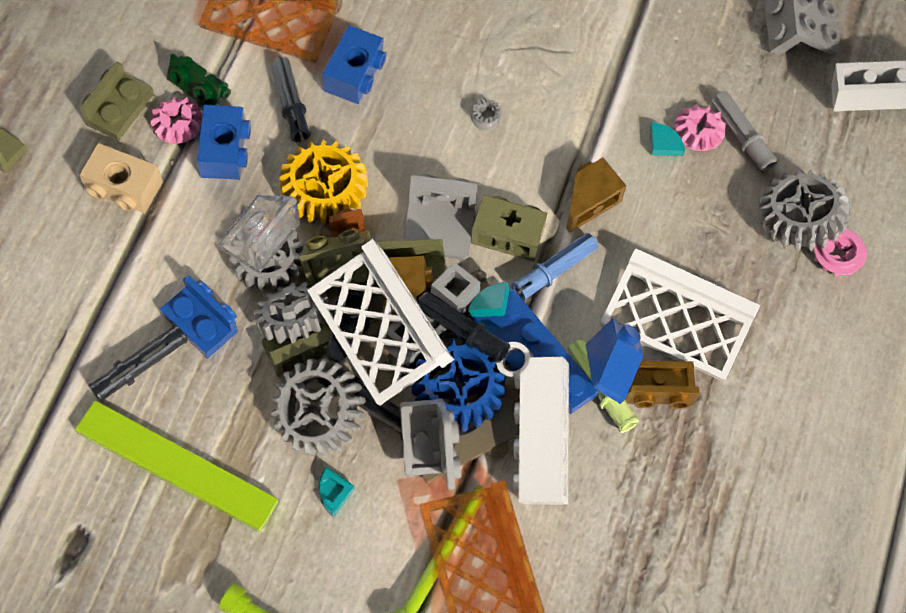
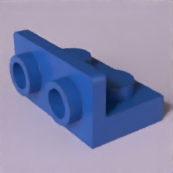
M187 275L183 279L185 288L162 306L160 312L172 325H178L188 341L208 359L238 333L235 322L237 316L225 302L219 304L212 297L214 295L213 292L202 280L196 282Z

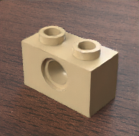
M100 143L97 144L79 174L85 191L91 197L98 200L105 198L115 202L126 211L132 212L136 210L144 214L163 183L157 165ZM126 179L122 183H115L117 180Z

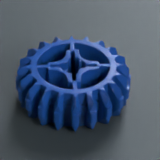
M452 338L449 347H446L454 359L446 365H450V370L446 374L438 375L437 379H432L442 369L440 365L414 382L415 384L411 386V393L417 396L415 401L436 400L440 398L451 400L454 405L445 403L447 410H453L454 421H457V424H461V429L465 432L468 430V422H472L475 427L479 428L482 424L481 417L490 421L493 418L492 410H499L501 408L502 401L499 398L505 397L506 388L502 385L506 383V376L500 373L496 362H492L494 359L486 354H482L475 347L472 349L467 347L465 340L463 341V346H458L454 338ZM418 359V361L416 362V368L425 363L427 360ZM463 365L470 366L476 369L477 371H470L466 369ZM456 374L462 386V396H460L459 387L455 383ZM479 390H486L480 399L467 405V399L471 395L479 394Z

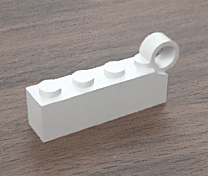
M906 61L836 63L831 82L833 110L906 109Z
M509 342L510 349L506 357L500 363L496 362V365L502 374L509 379L515 380L516 389H520V403H515L514 407L515 423L520 424L519 438L514 440L515 460H519V474H515L513 480L514 495L519 496V502L526 505H568L569 363L563 357H533L531 351L523 344ZM514 351H522L525 355L523 367L518 371H508L505 365L507 356Z

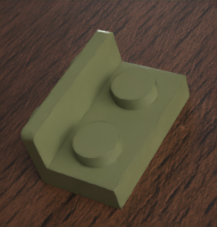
M116 61L110 70L108 69L102 74L100 82L93 92L84 97L80 110L87 126L119 142L152 98L154 91L151 86L125 74L123 64Z
M350 229L342 232L337 237L327 239L326 236H317L310 239L299 255L309 287H313L362 253L363 249L361 247L369 242L371 238L369 230L359 232L357 229ZM365 264L353 271L352 284L368 281L370 271Z

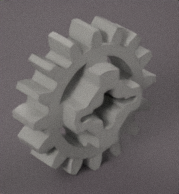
M258 220L256 229L246 225V235L236 234L235 238L238 245H231L230 247L233 256L230 260L232 268H236L235 272L238 280L245 278L248 288L253 286L254 283H258L259 291L261 292L264 291L266 285H271L273 291H277V283L279 282L289 286V275L298 277L300 274L297 266H302L299 255L303 250V244L298 242V233L295 231L289 234L288 224L286 223L277 228L275 220H271L269 226H264L263 222ZM284 245H286L290 251L289 258L286 256V253L284 252ZM246 253L249 254L251 259L250 266L245 261Z
M304 282L300 287H296L295 283H291L289 287L284 289L278 287V293L275 295L267 293V301L258 302L259 310L255 311L254 314L261 334H265L267 340L276 337L277 342L282 343L286 338H290L291 342L295 343L297 338L302 336L308 339V332L321 331L319 323H327L307 291L310 289L308 282ZM324 291L320 296L325 304H329L326 292Z

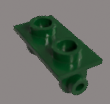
M173 53L170 55L166 79L203 106L218 105L219 99L226 100L231 94L228 83L220 80L213 74L205 76L207 70L193 61L190 56L184 57L181 55L178 57Z

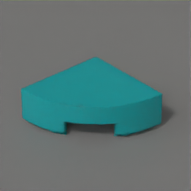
M652 122L650 126L652 156H684L685 146L678 133L664 124Z
M496 283L482 290L470 304L469 312L471 317L505 316L510 291L508 283Z
M325 466L320 476L319 495L325 510L334 518L354 492L355 486Z

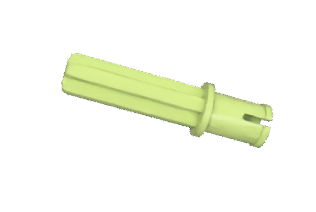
M579 339L568 347V352L592 381L586 342ZM599 391L598 398L601 401L599 406L601 409H606L620 433L627 432L638 424L639 419L625 400L619 404Z

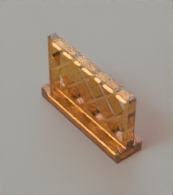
M208 0L199 21V26L209 31L317 63L336 13L339 14L343 2L342 0H289L296 2L299 10L283 16L277 5L288 0H270L257 7H253L251 1L246 0L250 10L234 17L229 5L240 0H221L219 2L218 0ZM224 7L226 8L230 19L219 24L210 21L213 12ZM274 7L279 19L263 26L257 14ZM316 9L327 12L325 19L314 25L311 24L307 13ZM254 16L259 28L250 32L241 31L237 23ZM303 16L308 28L292 35L287 23ZM283 25L288 37L279 41L270 40L266 32ZM312 34L316 42L312 52L300 49L296 41Z
M505 480L491 483L488 488L420 504L419 509L448 613H457L455 604L463 608L460 613H465L466 611L470 613H484L470 605L479 588L498 599L491 613H496L501 602L516 609L517 613H545ZM484 499L487 514L482 523L463 513L469 502ZM462 504L459 510L453 507ZM444 509L455 515L447 531L433 524L430 515L431 511ZM459 518L478 529L470 544L451 534ZM488 520H490L492 529L486 526ZM481 532L496 540L497 549L492 558L473 547ZM436 534L443 537L439 544ZM446 540L465 550L457 566L442 558L441 549ZM469 553L488 563L479 580L460 569ZM498 554H500L502 563L495 560ZM491 566L506 574L508 583L502 593L483 582ZM446 569L453 572L449 580L446 573ZM456 575L475 585L467 602L452 594L450 585ZM509 588L513 599L506 596Z

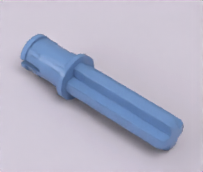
M589 233L584 234L542 264L536 263L533 265L532 271L511 284L512 289L517 292L526 286L527 288L519 294L521 299L525 301L544 286L550 287L554 279L598 249L597 239Z

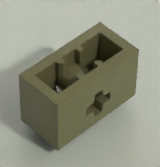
M483 195L472 228L471 244L535 261L548 212L541 211L533 205L522 206L515 204L500 196L490 197Z

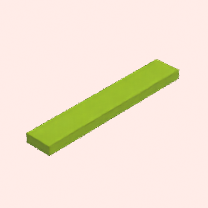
M97 401L93 402L75 429L77 434L259 533L279 503L276 497Z

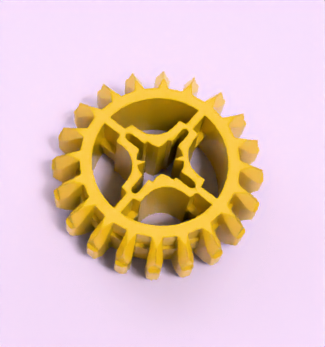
M323 138L318 146L309 141L308 149L305 150L298 146L296 149L297 155L288 154L287 164H282L279 186L282 188L280 190L283 200H286L287 208L290 211L295 210L296 216L299 219L307 215L308 221L312 224L316 218H320L321 223L325 226L327 218L335 215L337 212L345 209L360 208L361 200L365 199L367 195L368 177L365 175L366 166L364 163H361L358 153L351 154L349 145L340 149V144L337 140L329 146ZM313 168V170L310 173L303 175L308 170ZM319 175H321L323 181L327 182L328 189L326 188L325 183L321 182ZM348 184L343 192L334 196L337 191L344 189V185Z

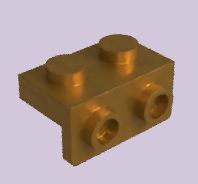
M641 360L625 398L626 403L634 404L637 408H651L657 404L669 405L673 409H684L694 405L700 394L699 387L695 386L694 361Z

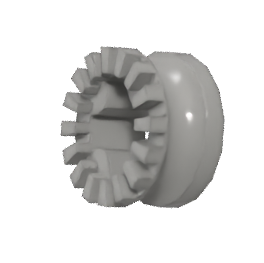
M483 98L481 101L478 100L472 110L471 118L473 124L482 130L495 128L499 123L501 108L498 106V103H495L493 99L490 101L489 98L486 100ZM486 110L491 111V116L483 119L481 117V113H484Z

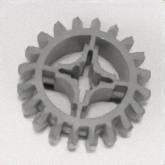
M797 169L794 176L784 172L781 180L773 179L771 187H765L763 197L759 201V220L763 224L765 234H771L773 242L782 240L784 249L791 244L795 245L797 252L801 246H807L812 252L815 245L825 249L828 241L836 243L839 234L844 233L847 222L850 219L849 197L845 196L844 187L837 186L836 178L826 180L824 172L819 176H815L812 170L807 174H801Z
M309 359L306 366L297 363L294 365L295 374L289 371L283 373L287 381L286 384H275L277 390L281 391L280 397L273 396L270 398L273 403H278V409L271 411V416L280 417V421L274 425V428L279 431L285 430L281 439L284 442L293 441L292 449L300 451L304 448V452L307 455H314L316 451L319 455H327L329 448L333 451L341 450V441L345 443L353 441L352 436L348 432L349 430L356 432L361 430L359 424L354 422L355 419L366 416L365 412L357 410V405H362L366 402L365 398L355 396L362 389V386L359 383L351 384L354 374L349 371L343 373L344 366L339 363H335L332 366L331 361L327 359H322L320 363L315 359ZM319 378H325L332 383L328 388H322L318 392L306 386L311 381ZM298 398L300 402V409L296 414V401ZM339 399H341L340 416L336 413V403ZM315 400L322 402V405L319 406L322 407L321 414L314 412V409L317 408L314 407ZM317 422L330 428L325 434L316 437L305 431L308 426H314Z

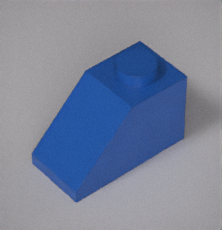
M612 318L585 345L593 387L621 404L628 394L644 355L640 343L641 336L633 326L629 324L623 325Z

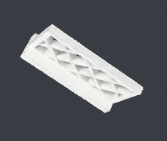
M372 239L361 247L363 249L362 253L307 291L378 405H382L440 365L443 368L454 359L383 249ZM365 264L370 271L367 285L352 284L353 271ZM375 281L377 282L380 288L374 287ZM331 286L342 288L337 306L325 304L320 296L321 293ZM349 289L365 292L361 310L345 307ZM372 293L386 296L387 303L384 314L368 311ZM392 308L395 310L398 316L391 315ZM330 311H336L335 317L332 316ZM343 313L359 315L355 334L342 332L340 323ZM366 317L383 319L378 338L362 335ZM389 321L404 324L405 331L402 342L385 339ZM410 336L416 344L409 343ZM347 338L353 339L352 346L350 345ZM360 341L377 343L372 362L363 361L358 358L357 353ZM384 345L400 347L396 366L380 364ZM407 349L421 351L427 360L414 370L403 368ZM365 367H370V368H371L370 374H368V372H367V370L365 369ZM378 369L395 372L392 385L380 393L375 385ZM402 373L407 374L406 376L401 378Z
M635 248L629 264L600 321V325L605 326L611 320L610 317L614 309L629 305L634 321L626 324L633 327L637 326L638 333L641 336V344L677 361H694V369L725 382L760 305ZM633 275L644 280L648 292L631 297L627 288L630 276ZM652 285H655L659 288L653 290ZM668 291L676 296L679 306L662 311L656 295ZM624 292L626 299L619 301L622 293ZM651 297L656 314L639 319L633 303ZM683 299L689 301V303L684 304ZM695 306L703 307L706 309L710 320L693 326L687 309ZM681 311L688 328L670 334L664 317ZM714 313L720 315L721 317L715 318ZM659 319L665 336L656 339L647 337L641 324ZM731 320L742 325L738 336L724 340L718 323ZM713 326L719 343L702 348L695 331ZM690 333L696 350L684 354L676 349L673 338ZM668 341L669 346L662 344L661 342ZM734 343L731 352L729 353L727 345ZM721 348L726 359L722 371L708 365L704 353ZM699 355V358H700L701 361H699V360H697V359H695V358H693V357Z

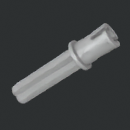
M727 91L716 93L712 98V104L720 112L722 118L742 144L741 150L750 155L761 173L773 169L777 165L778 160L764 143L765 137L756 132Z

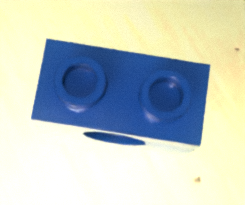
M348 25L322 73L324 92L359 104L363 94L368 95L373 86V75L376 69L381 70L385 63L387 53L383 49V37Z
M204 105L197 165L201 178L240 180L241 167L246 168L248 162V150L244 148V139H250L251 121L245 120L243 107ZM223 141H231L228 144H220Z

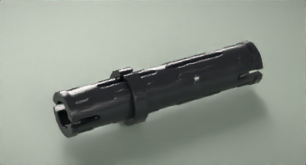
M174 324L172 328L147 343L124 361L117 360L113 363L114 368L93 383L88 384V386L102 403L104 399L126 384L128 386L134 384V379L160 362L181 345L187 343L188 339L178 325ZM165 343V347L157 351L155 354L147 358L145 361H142V358H144L149 353H151L152 351H154L159 346ZM135 364V368L111 383L112 379Z

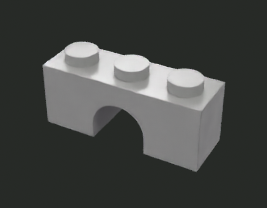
M454 262L431 284L430 293L465 315L469 311L473 299L480 293L481 282ZM425 315L441 339L449 330ZM394 321L388 327L385 339L402 342L405 331L404 324ZM410 336L409 343L416 344ZM385 345V349L398 360L400 347ZM407 349L404 365L408 369H412L418 359L424 357L421 351Z

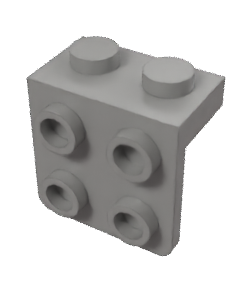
M765 0L769 51L779 56L800 42H804L831 56L840 52L836 9L832 2L829 0Z
M429 174L421 176L411 175L409 207L403 241L442 239L445 258L467 259L470 250L478 183H472L460 178L454 180L440 179Z
M443 399L400 403L405 475L442 473L447 490H455V479L461 478V464L459 456H456L455 445H453V443H459L457 421H454L453 410H447Z

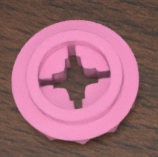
M173 96L170 101H160L159 107L152 110L151 125L158 138L168 143L179 144L190 141L198 135L201 130L203 115L197 103L190 102L187 97L177 99ZM181 112L183 121L177 120L172 126L170 116L176 117Z
M696 103L692 108L685 107L677 116L674 129L686 147L696 151H708L714 149L722 142L725 136L726 123L721 120L720 112L715 113L711 111L710 105L703 108L699 107ZM704 120L705 128L697 135L696 124Z
M847 228L843 234H839L836 243L828 241L825 249L819 245H815L813 249L815 253L814 261H818L822 265L823 272L828 270L835 273L836 277L846 274L850 277L854 272L861 269L867 257V250L863 240L855 232ZM835 247L839 251H848L843 259L839 255H830Z

